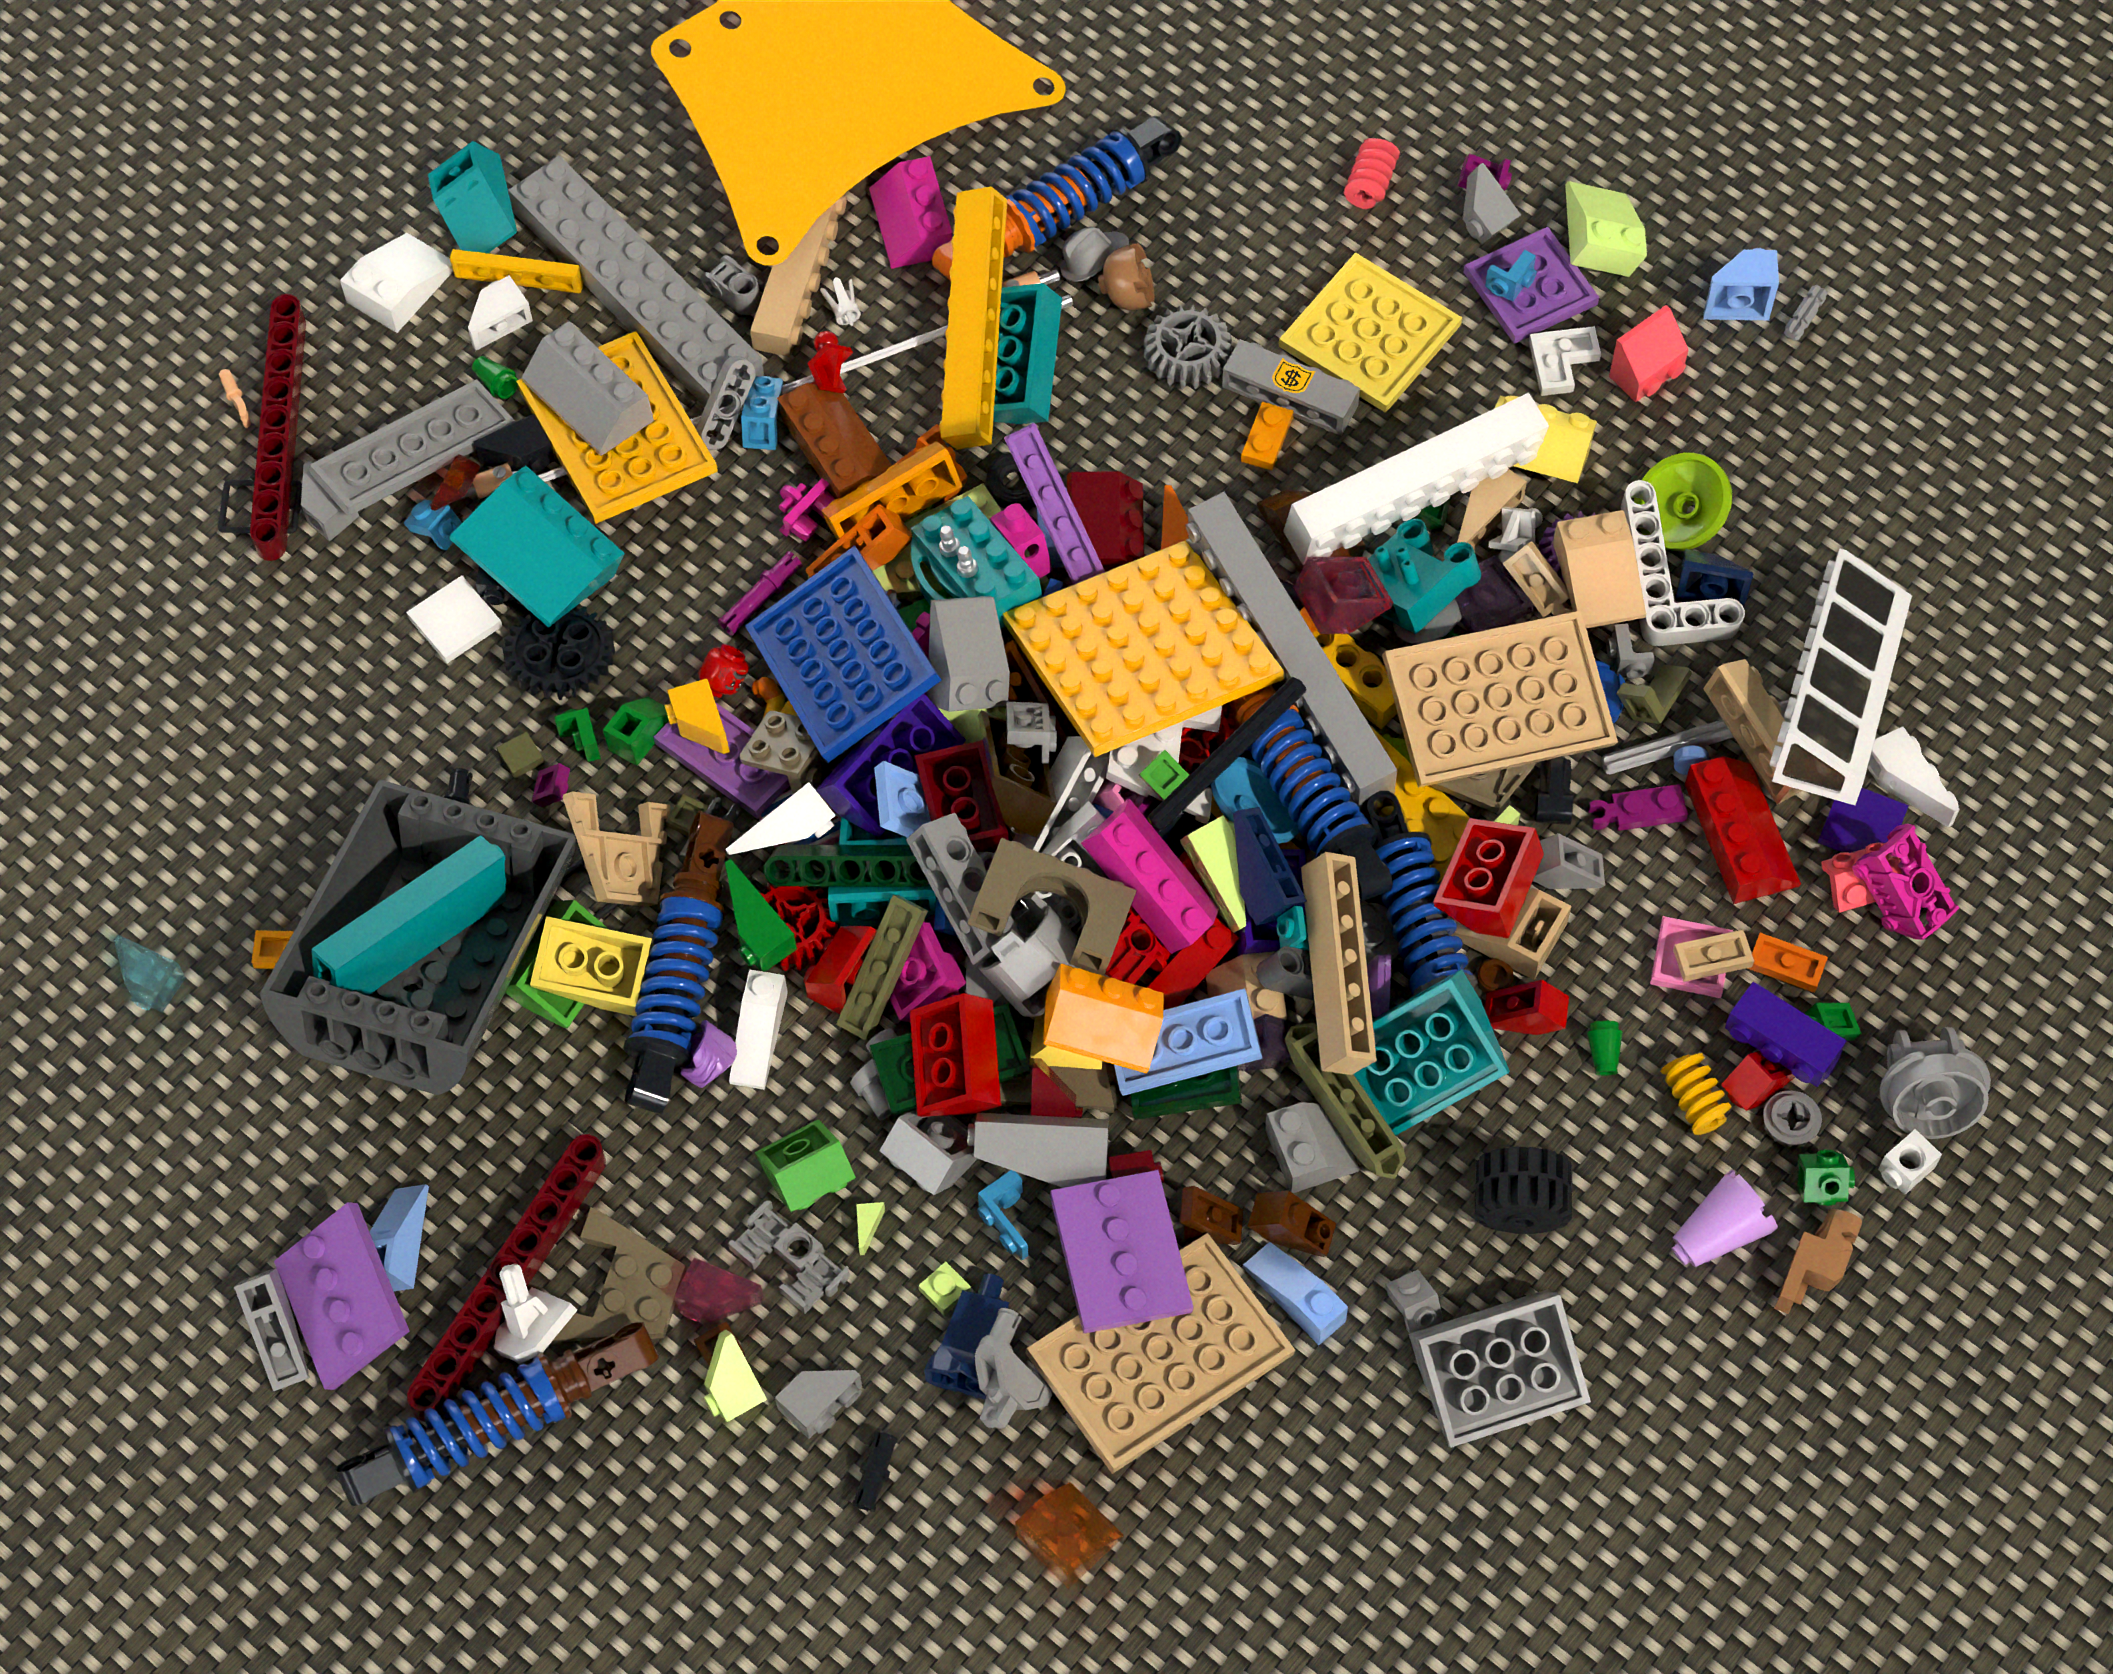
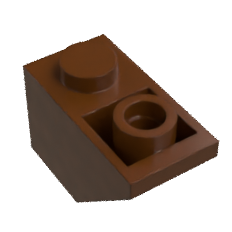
M1287 1190L1257 1193L1247 1227L1271 1243L1316 1256L1327 1257L1337 1223Z

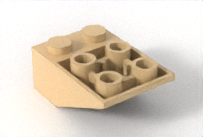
M1530 888L1509 938L1475 933L1452 917L1448 916L1447 918L1457 923V930L1451 936L1460 937L1463 944L1492 959L1502 960L1509 964L1512 969L1535 980L1565 929L1572 906L1541 890Z

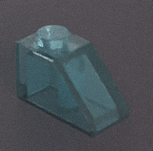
M117 935L114 943L124 983L132 996L131 1001L142 1009L149 1010L152 1007L163 1013L185 980L179 964Z

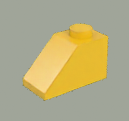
M707 678L667 690L670 704L664 705L670 725L677 723L682 737L722 754L730 752L726 733Z

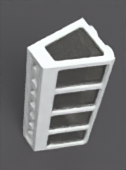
M1839 549L1836 561H1828L1823 580L1829 581V583L1822 582L1815 602L1816 606L1810 625L1817 627L1816 629L1810 627L1806 637L1804 648L1810 649V652L1804 650L1802 652L1797 671L1804 673L1803 675L1796 674L1790 693L1797 695V698H1789L1784 718L1790 719V722H1782L1777 739L1778 742L1783 743V746L1775 745L1769 766L1776 767L1772 782L1856 805L1867 771L1912 595L1847 550Z

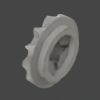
M1792 1090L1782 1091L1772 1096L1766 1103L1762 1115L1765 1131H1769L1775 1142L1781 1141L1786 1143L1788 1147L1798 1144L1804 1146L1814 1137L1816 1138L1822 1124L1821 1111L1816 1102L1808 1095ZM1793 1107L1795 1119L1801 1120V1122H1797L1793 1130H1790L1788 1121L1782 1118H1786Z

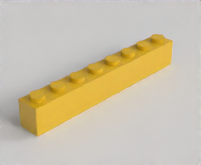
M992 186L957 192L956 206L953 211L955 228L951 241L953 259L949 271L951 289L950 297L947 301L949 319L945 332L947 349L946 358L943 362L945 379L944 389L941 393L943 409L939 430L941 439L957 450L992 444L1007 199Z

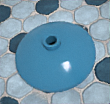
M1238 757L1211 783L1214 800L1220 811L1229 821L1234 823L1233 813L1238 810L1260 807L1278 844L1291 841L1299 833L1297 829L1298 824L1291 820L1288 809L1283 807L1279 800V794L1272 790L1270 780L1264 777L1261 772V765L1255 763V761Z

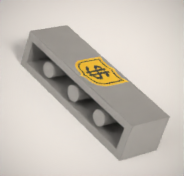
M1240 339L1223 368V388L1260 403L1263 401L1293 410L1294 417L1340 436L1343 435L1358 407L1360 388L1354 386L1350 381L1337 379L1325 374L1316 367H1308L1295 362L1289 356L1278 355L1268 351L1257 343H1249Z

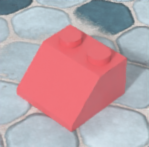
M1667 305L1616 341L1609 377L1635 403L1645 395L1648 397L1652 396L1658 391L1662 383L1669 378H1677L1686 368L1685 362L1689 349L1673 313Z

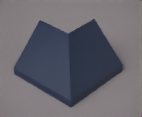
M1685 549L1675 601L1692 602L1732 598L1739 601L1744 607L1754 572L1720 555Z

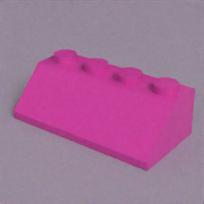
M1130 798L1081 842L1110 880L1122 882L1125 886L1137 890L1131 906L1171 954L1191 946L1214 923L1219 908Z

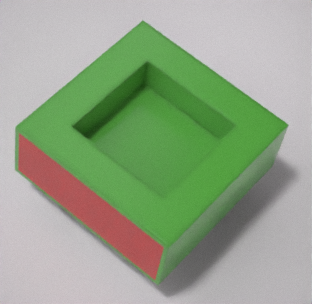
M1164 750L1138 776L1164 800L1189 774Z

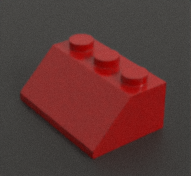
M1469 818L1433 900L1434 906L1475 933L1509 938L1544 856L1536 828Z
M962 993L910 1010L917 1116L975 1114L1001 1106L993 1000Z

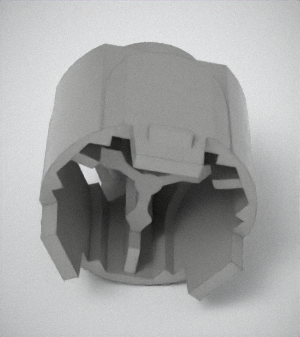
M1029 893L1020 898L1029 910L1015 919L1021 936L1011 928L991 945V949L996 956L978 963V969L1022 1016L1037 1017L1042 1014L1045 1016L1046 992L1060 964L1079 968L1069 964L1079 938L1052 908L1046 905L1045 901H1042L1036 893Z

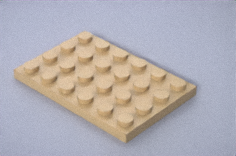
M1581 611L1388 650L1382 654L1418 788L1614 746L1618 743Z
M1208 1233L1179 1251L1194 1307L1192 1313L1083 1334L1078 1315L1026 1348L1025 1353L1112 1474L1295 1353L1294 1347Z

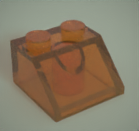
M1071 1482L1042 1496L1015 1522L1016 1536L1068 1589L1124 1537Z

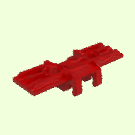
M1184 850L1178 859L1210 897L1211 895ZM1132 906L1129 909L1105 974L1110 978L1135 984L1149 967L1157 972H1162L1167 966V959L1172 954L1163 944L1161 945L1157 941V936ZM1131 939L1135 942L1136 948L1133 946Z

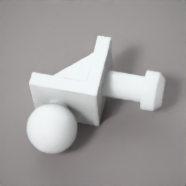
M1506 506L1502 508V535L1490 540L1489 548L1501 550L1498 555V563L1503 570L1509 572L1502 563L1531 541L1535 543V528L1540 526L1543 520L1542 514L1538 509H1520Z

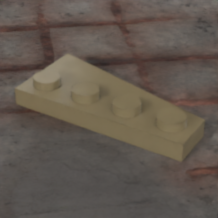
M1026 1054L1025 1056L1029 1064L1030 1054ZM1104 1061L1102 1063V1070L1049 1066L1076 1094V1107L1099 1109L1101 1112L1114 1113V1104ZM1029 1065L1030 1074L999 1083L1001 1106L1012 1107L1013 1104L1031 1105L1033 1065Z

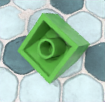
M819 1119L754 1152L780 1200L791 1212L810 1207L815 1202V1199L828 1192L834 1193L846 1187L847 1182L856 1178L840 1141Z

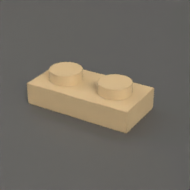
M1744 929L1675 944L1673 949L1683 982L1750 968L1754 964V958Z

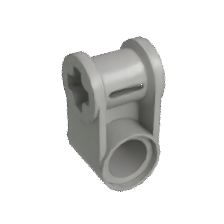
M724 255L720 259V264L710 273L705 272L701 275V282L707 291L714 297L721 299L737 313L751 315L757 312L761 301L757 278L741 267L730 256Z

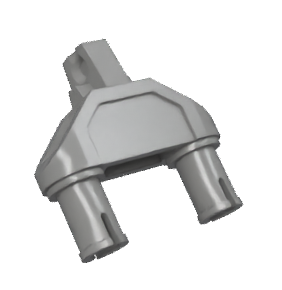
M1008 1308L999 1309L990 1334L980 1340L975 1354L979 1388L986 1395L980 1420L988 1428H1005L1016 1410H1030L1047 1406L1052 1396L1051 1388L1034 1366L1031 1371L1013 1352L1010 1343L1022 1317L1018 1316V1313Z

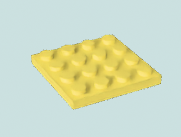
M1355 252L1280 337L1279 347L1309 366L1322 370L1327 375L1350 381L1354 386L1360 388L1359 397L1386 413L1461 326L1462 317Z

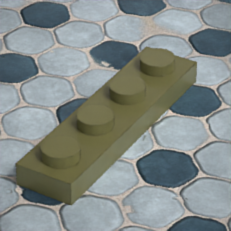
M900 895L892 896L836 1025L864 1040H870L873 1037L928 910Z

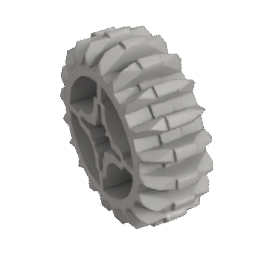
M1179 305L1177 312L1174 313L1167 308L1164 317L1157 315L1154 324H1149L1147 335L1144 338V357L1148 361L1150 371H1156L1158 380L1167 377L1169 386L1179 382L1183 390L1186 383H1192L1194 388L1197 389L1200 381L1209 386L1212 377L1219 379L1225 364L1232 354V337L1227 332L1226 323H1219L1217 314L1208 316L1207 308L1197 312L1194 305L1189 310H1184Z

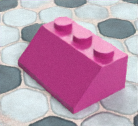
M930 156L899 162L869 188L891 269L931 261L937 248L952 240L951 226Z

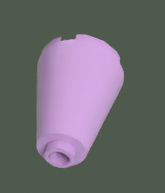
M1730 1170L1672 1237L1676 1245L1671 1249L1683 1265H1687L1690 1262L1694 1267H1697L1773 1233L1778 1226L1772 1214L1767 1218L1763 1216L1762 1212L1764 1211L1763 1206L1765 1204L1742 1176L1739 1174L1736 1176L1734 1170Z

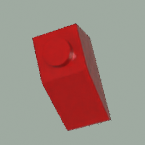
M1541 979L1487 993L1485 1012L1492 1029L1541 1035L1566 1029L1569 996Z
M1760 1051L1748 1054L1721 1086L1728 1092L1729 1099L1736 1106L1747 1111L1761 1106L1793 1080L1795 1076L1788 1068L1780 1063L1768 1061Z

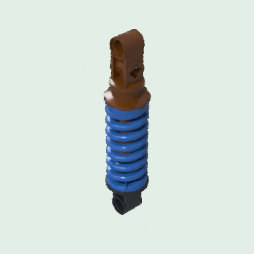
M702 811L697 812L691 824L682 871L674 877V891L664 893L660 897L661 912L656 920L658 928L652 936L654 946L649 951L650 963L645 967V981L641 984L640 988L641 998L637 1001L635 1008L637 1016L631 1022L633 1034L625 1040L623 1046L624 1051L635 1058L632 1076L625 1093V1104L657 1114H661L667 1105L674 1068L686 1067L691 1063L693 1045L690 1038L696 1032L697 1025L690 1018L697 1017L701 1013V1007L695 1001L705 996V989L699 983L708 980L710 974L704 965L712 963L714 958L713 953L707 948L714 947L718 942L716 934L710 930L720 928L726 915L724 906L718 903L717 899L721 896L723 890L719 880L726 855L725 849L730 842L734 824L731 821Z
M635 1322L626 1325L614 1334L574 1353L570 1349L563 1352V1357H559L555 1361L550 1362L543 1353L537 1354L532 1363L528 1365L520 1364L517 1367V1379L514 1380L510 1374L503 1372L498 1377L499 1388L495 1389L492 1383L485 1381L480 1385L481 1396L478 1398L472 1391L466 1390L461 1395L463 1405L459 1407L452 1399L445 1400L443 1402L445 1420H442L438 1412L433 1408H428L424 1412L426 1429H423L415 1417L407 1418L406 1429L409 1437L405 1439L403 1436L407 1435L403 1425L398 1427H389L388 1425L384 1427L386 1443L366 1453L343 1461L334 1470L350 1505L364 1504L379 1494L404 1482L413 1493L419 1491L418 1489L430 1484L431 1480L435 1478L429 1466L430 1464L433 1465L440 1475L447 1476L451 1472L449 1455L452 1456L460 1467L468 1466L470 1457L467 1446H470L477 1457L484 1458L488 1455L487 1443L492 1442L496 1448L503 1449L507 1444L505 1434L510 1433L514 1439L521 1440L525 1437L524 1425L529 1424L534 1431H540L544 1426L542 1417H544L547 1424L552 1421L559 1422L565 1418L572 1417L570 1404L574 1403V1401H578L580 1398L587 1400L592 1397V1391L634 1371L642 1370L657 1361L659 1356L643 1322ZM600 1358H604L606 1366L599 1369L597 1361Z

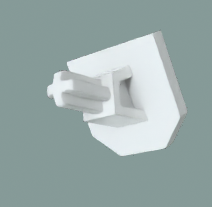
M512 1264L502 1267L500 1271V1278L507 1300L501 1302L505 1320L496 1330L494 1349L501 1356L521 1364L536 1357L537 1354L543 1353L576 1313L577 1309L571 1303L533 1287L528 1291L521 1267L518 1264Z

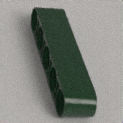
M781 845L773 850L763 870L766 879L777 886L923 887L929 884L924 872L915 866L917 859L909 845ZM775 860L785 861L789 865L790 870L784 871L779 869ZM852 860L856 862L860 867V871L848 869L845 861ZM886 860L891 862L895 867V871H886L881 867L880 861ZM810 861H820L824 865L825 870H815L811 866Z

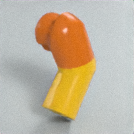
M762 677L753 682V694H757L758 698H763L767 703L764 716L769 711L780 712L784 707L785 696L776 682L769 677Z

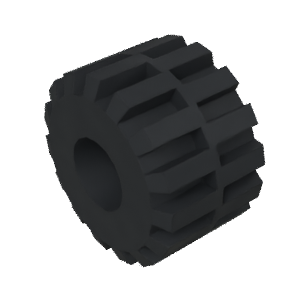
M1508 1147L1484 1153L1479 1157V1160H1476L1475 1218L1483 1226L1514 1234H1538L1565 1227L1572 1219V1163L1564 1155L1536 1147Z

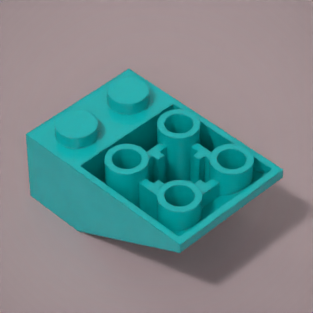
M472 141L428 174L433 201L461 250L489 253L517 233L500 154Z

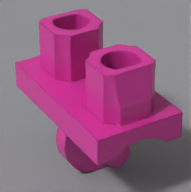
M821 478L804 497L802 495L807 491V487L803 483H800L796 488L785 485L780 490V495L784 501L779 505V509L784 513L791 507L793 509L783 518L784 525L779 531L786 537L792 532L807 542L819 526L808 514L814 510L824 518L821 510L835 500L827 492L830 484Z

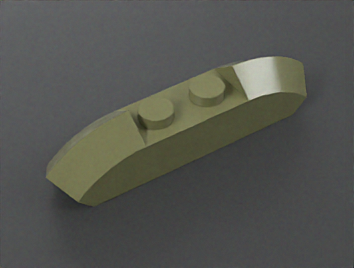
M1309 1023L1291 1026L1285 1037V1043L1291 1059L1303 1081L1353 1154L1367 1169L1377 1176L1395 1179L1406 1160L1403 1146L1354 1074L1348 1075L1321 1071L1317 1024Z

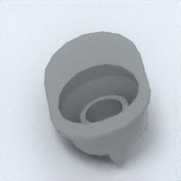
M1087 227L1074 232L1065 240L1062 247L1064 256L1061 266L1062 276L1066 280L1073 282L1084 281L1093 277L1103 269L1105 260L1113 251L1129 245L1128 237L1124 233L1116 231L1102 233L1100 229L1095 227Z

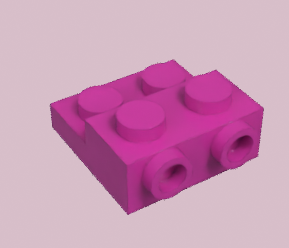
M923 922L890 996V1001L900 1021L911 1022L910 1010L959 995V989L966 984L954 955L943 952L934 930L928 922Z

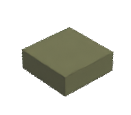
M527 731L496 747L499 756L514 779L544 763L541 753Z
M682 794L667 818L666 826L689 837L690 827L698 811L705 812L709 806Z

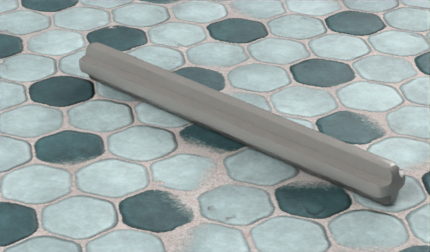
M1789 699L1778 702L1783 718ZM1722 719L1602 756L1601 764L1604 772L1610 775L1674 756V753L1684 746L1696 745L1704 747L1733 738L1734 736Z

